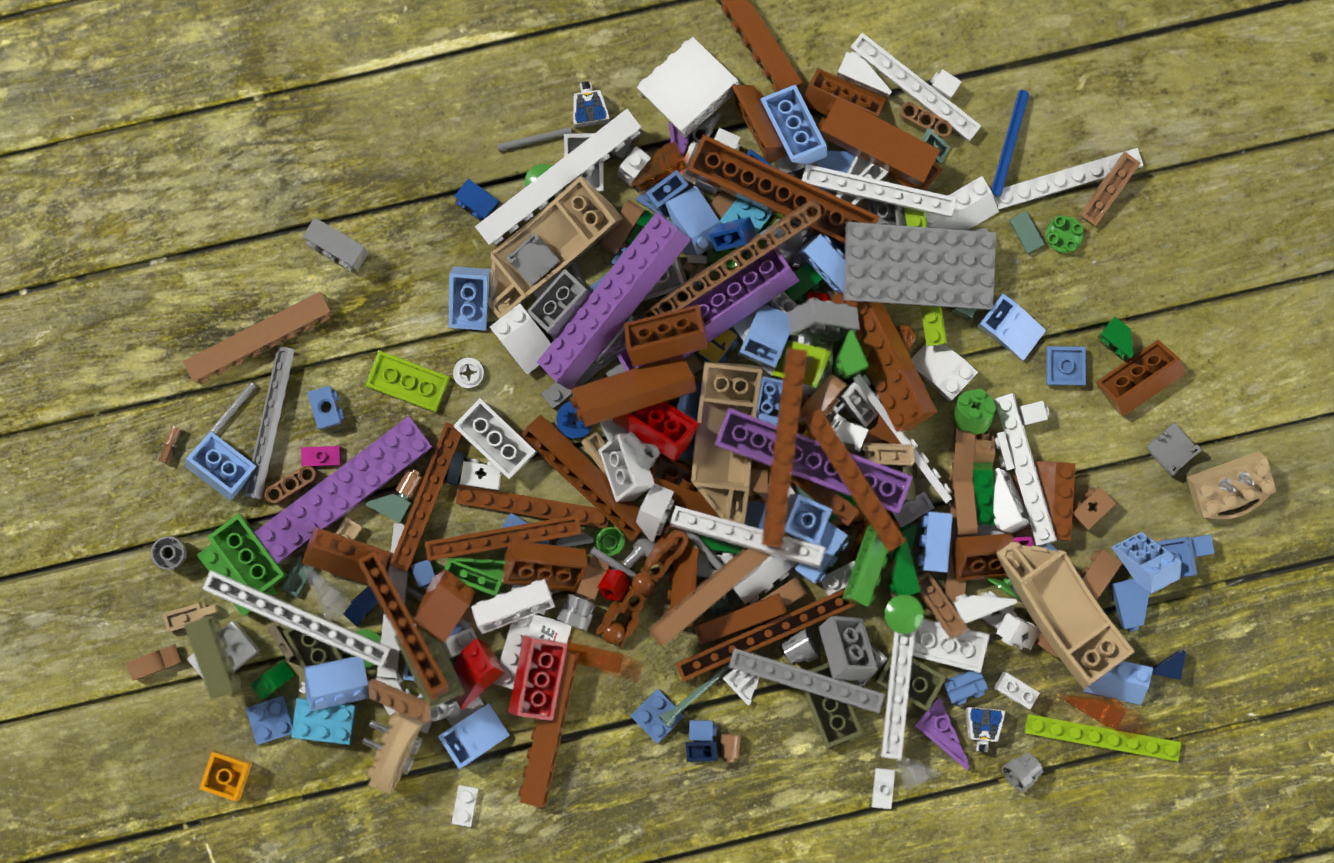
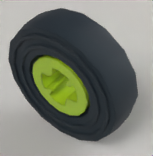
M454 452L448 471L447 484L458 486L461 479L463 461H465V453Z

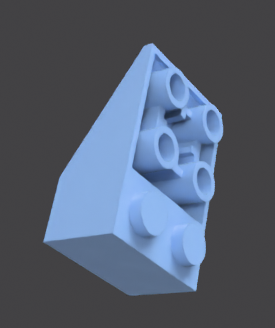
M1002 294L997 299L993 309L988 311L977 326L1022 361H1024L1046 331L1024 309L1005 294Z
M767 304L758 308L738 355L774 370L790 334L788 314Z
M763 376L756 415L757 419L777 425L782 380Z
M1142 532L1112 546V549L1136 583L1150 594L1180 579L1182 561Z
M488 703L438 737L460 769L510 736V734Z

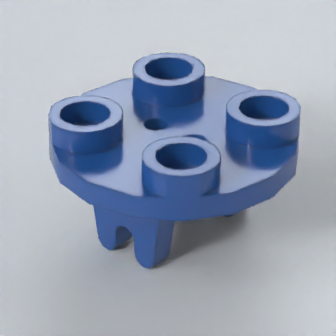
M569 401L558 410L556 416L557 426L560 432L567 437L573 439L582 438L589 434L593 425L585 427L582 420L579 421L577 417H574L577 408L573 409L571 401Z

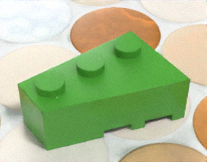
M449 558L445 569L475 592L494 598L496 595H499L503 585L502 577L505 560Z

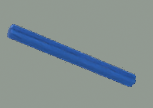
M1019 90L991 188L994 197H1000L1002 194L1029 96L1026 90Z

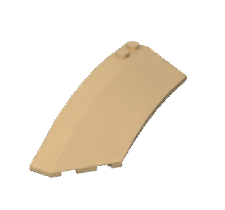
M582 176L577 178L540 213L491 251L492 268L489 278V286L491 287L488 306L499 319L502 318L518 304H522L532 297L533 293L583 256L623 220L622 216ZM535 232L560 262L532 287L506 257Z
M705 362L697 417L699 427L695 434L691 481L720 518L744 525L749 495L751 459L714 446L728 408L756 418L763 369L760 366Z
M1011 542L996 553L1016 593L1033 621L1083 689L1089 687L1135 652L1094 599L1074 568L1066 551H1053L1043 547L1020 545V543Z

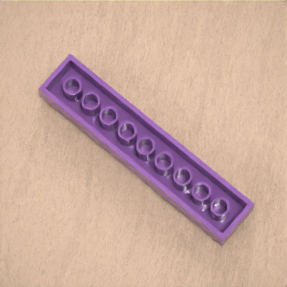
M656 212L537 363L557 383L571 390L691 239L659 212Z
M775 247L683 308L695 305L700 306L709 343L799 280L778 248ZM627 346L615 352L625 371L646 365L642 364L633 367L627 352ZM690 352V353H686V354H682V355H683V357H684V359H685V358H687L689 355H691V354L694 353V352Z
M728 408L714 446L771 467L776 425ZM797 434L791 475L852 497L818 442ZM849 453L885 510L899 514L913 477Z
M408 416L256 530L254 534L276 564H281L309 543L314 526L324 530L328 529L434 449V447L413 419Z

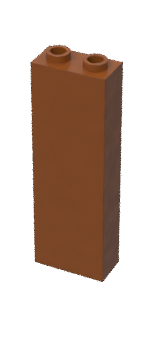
M837 97L835 103L830 102L826 110L829 113L827 118H822L817 127L821 129L820 134L822 138L918 187L922 186L940 149Z
M678 355L571 389L573 397L570 398L573 409L577 408L575 411L578 420H582L585 427L694 392L696 387L694 376L683 355Z

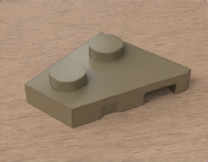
M275 624L267 627L286 660L290 661L295 658L289 642L286 643L283 638L285 635L280 625L276 627Z

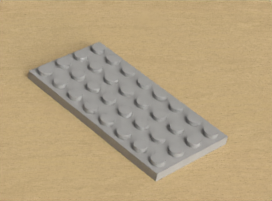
M847 222L843 300L992 310L996 232Z

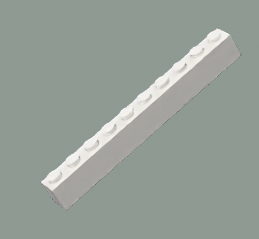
M628 109L624 110L481 221L475 228L489 245L494 244L496 246L504 240L503 235L509 232L511 234L519 228L518 223L522 220L527 222L534 216L533 212L539 208L541 211L550 204L548 200L553 196L557 198L567 185H571L583 173L587 175L595 169L593 165L598 161L603 163L610 157L609 153L615 149L617 152L624 147L625 140L629 137L631 140L641 133L639 130L642 127Z
M210 571L202 588L381 667L386 666L393 650L389 646L216 571Z

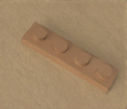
M1123 152L1079 215L1096 226L1141 163L1128 153Z
M929 571L918 576L917 581L920 588L918 593L950 640L967 632V626Z
M374 678L368 681L369 699L426 723L431 720L429 702Z

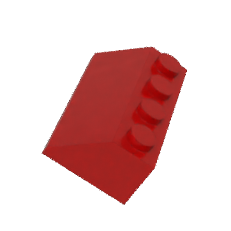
M665 401L612 419L613 423L629 433L633 432L643 442L656 446L659 452L673 461H676L687 449L699 427V422Z
M523 635L508 712L516 716L553 721L567 643Z

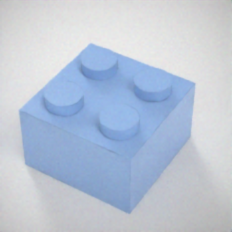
M790 494L784 534L800 541L818 545L832 509L801 495Z

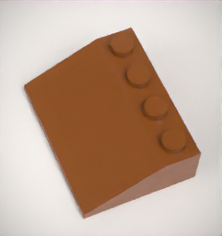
M1034 461L1056 539L1059 541H1071L1076 463ZM1014 469L1013 482L1024 504V500ZM1031 525L1011 534L1012 537L1032 536V539H1035Z

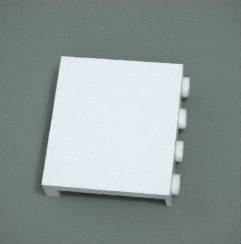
M692 37L690 40L685 41L675 53L670 54L662 65L657 66L651 75L642 79L637 89L640 95L652 103L678 129L679 134L685 139L733 96L732 86L739 85V82Z

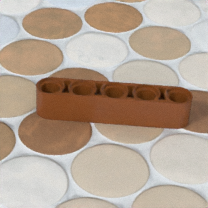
M778 593L693 627L700 645L779 616L787 611Z

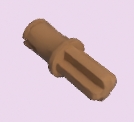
M171 425L166 441H163L165 444L158 459L160 462L170 463L175 448H178L176 445L183 431L182 429Z

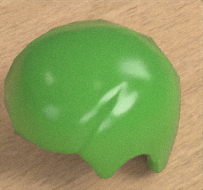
M603 528L596 537L597 549L608 556L619 554L625 546L624 534L618 528Z

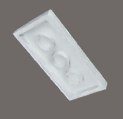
M923 618L921 625L914 632L912 656L981 673L990 634L967 629V632L950 640L938 621Z

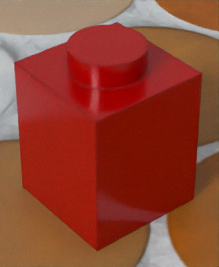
M607 569L597 587L606 600L621 601L631 583L623 571Z

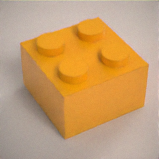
M218 750L212 751L199 789L238 801L241 799L253 762Z

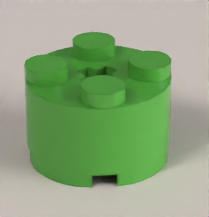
M980 388L962 393L958 397L954 412L955 425L961 431H969L974 435L986 432L992 423L996 410L994 400Z

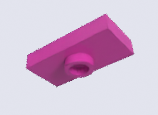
M340 446L301 447L302 467L341 465Z

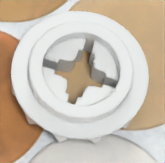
M463 358L456 363L453 376L461 387L472 388L478 386L483 380L484 370L481 363L476 359ZM467 365H469L471 371L477 372L471 375L470 381L466 375H460L467 371Z

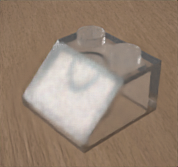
M902 757L896 760L897 764L893 765L900 784L905 790L942 775L941 771L937 768L912 758Z

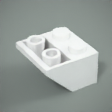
M657 484L649 489L636 520V523L652 542H654L657 535L661 536L664 524L668 521L675 501L672 499L674 491Z

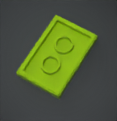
M787 340L772 375L783 379L787 348L807 350L803 385L816 388L831 352L826 349Z

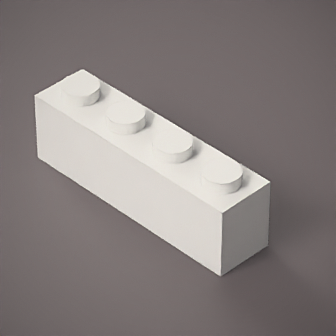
M545 579L536 580L525 587H517L509 593L496 595L490 600L480 601L471 607L480 632L484 634L554 608L555 605Z

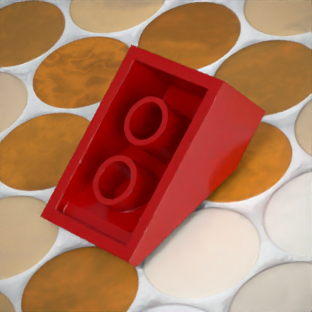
M477 638L461 651L453 664V668L464 690V694L455 698L460 709L463 710L505 674L489 644Z

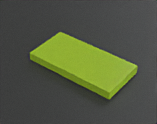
M379 350L365 386L437 413L451 377Z

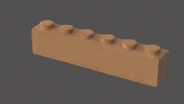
M1100 549L1099 552L1096 550L1090 558L1092 561L1088 567L1085 566L1079 574L1096 601L1122 565L1119 559L1104 549ZM1040 631L1035 644L1051 656L1057 658L1058 655Z

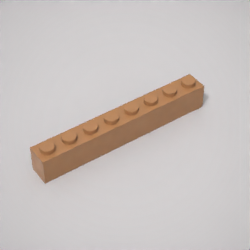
M318 292L184 360L183 363L192 381L204 384L210 380L211 376L215 374L218 376L227 372V368L234 365V367H237L245 362L244 359L250 356L255 358L262 354V350L275 348L279 345L278 342L294 338L296 336L295 333L301 330L306 332L313 328V324L328 321L330 319L329 316L333 315L323 293Z

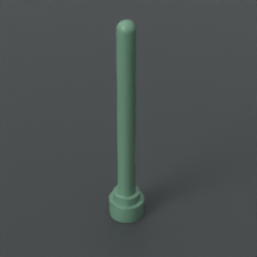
M730 661L720 667L671 711H664L660 714L659 718L668 728L672 726L679 713L731 669L729 667Z

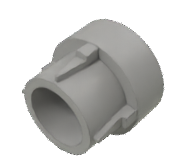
M165 536L159 538L151 549L153 562L162 569H176L187 559L186 547L176 537ZM170 547L173 550V556L166 558L165 550Z
M569 594L559 611L557 619L587 631L592 620V612L595 605L585 599Z
M807 627L795 632L793 637L782 643L784 653L793 666L804 660L811 662L821 656L819 647Z
M1026 752L1017 759H1011L1002 767V772L1017 791L1024 793L1038 780V777L1043 773V769L1038 760L1032 754Z

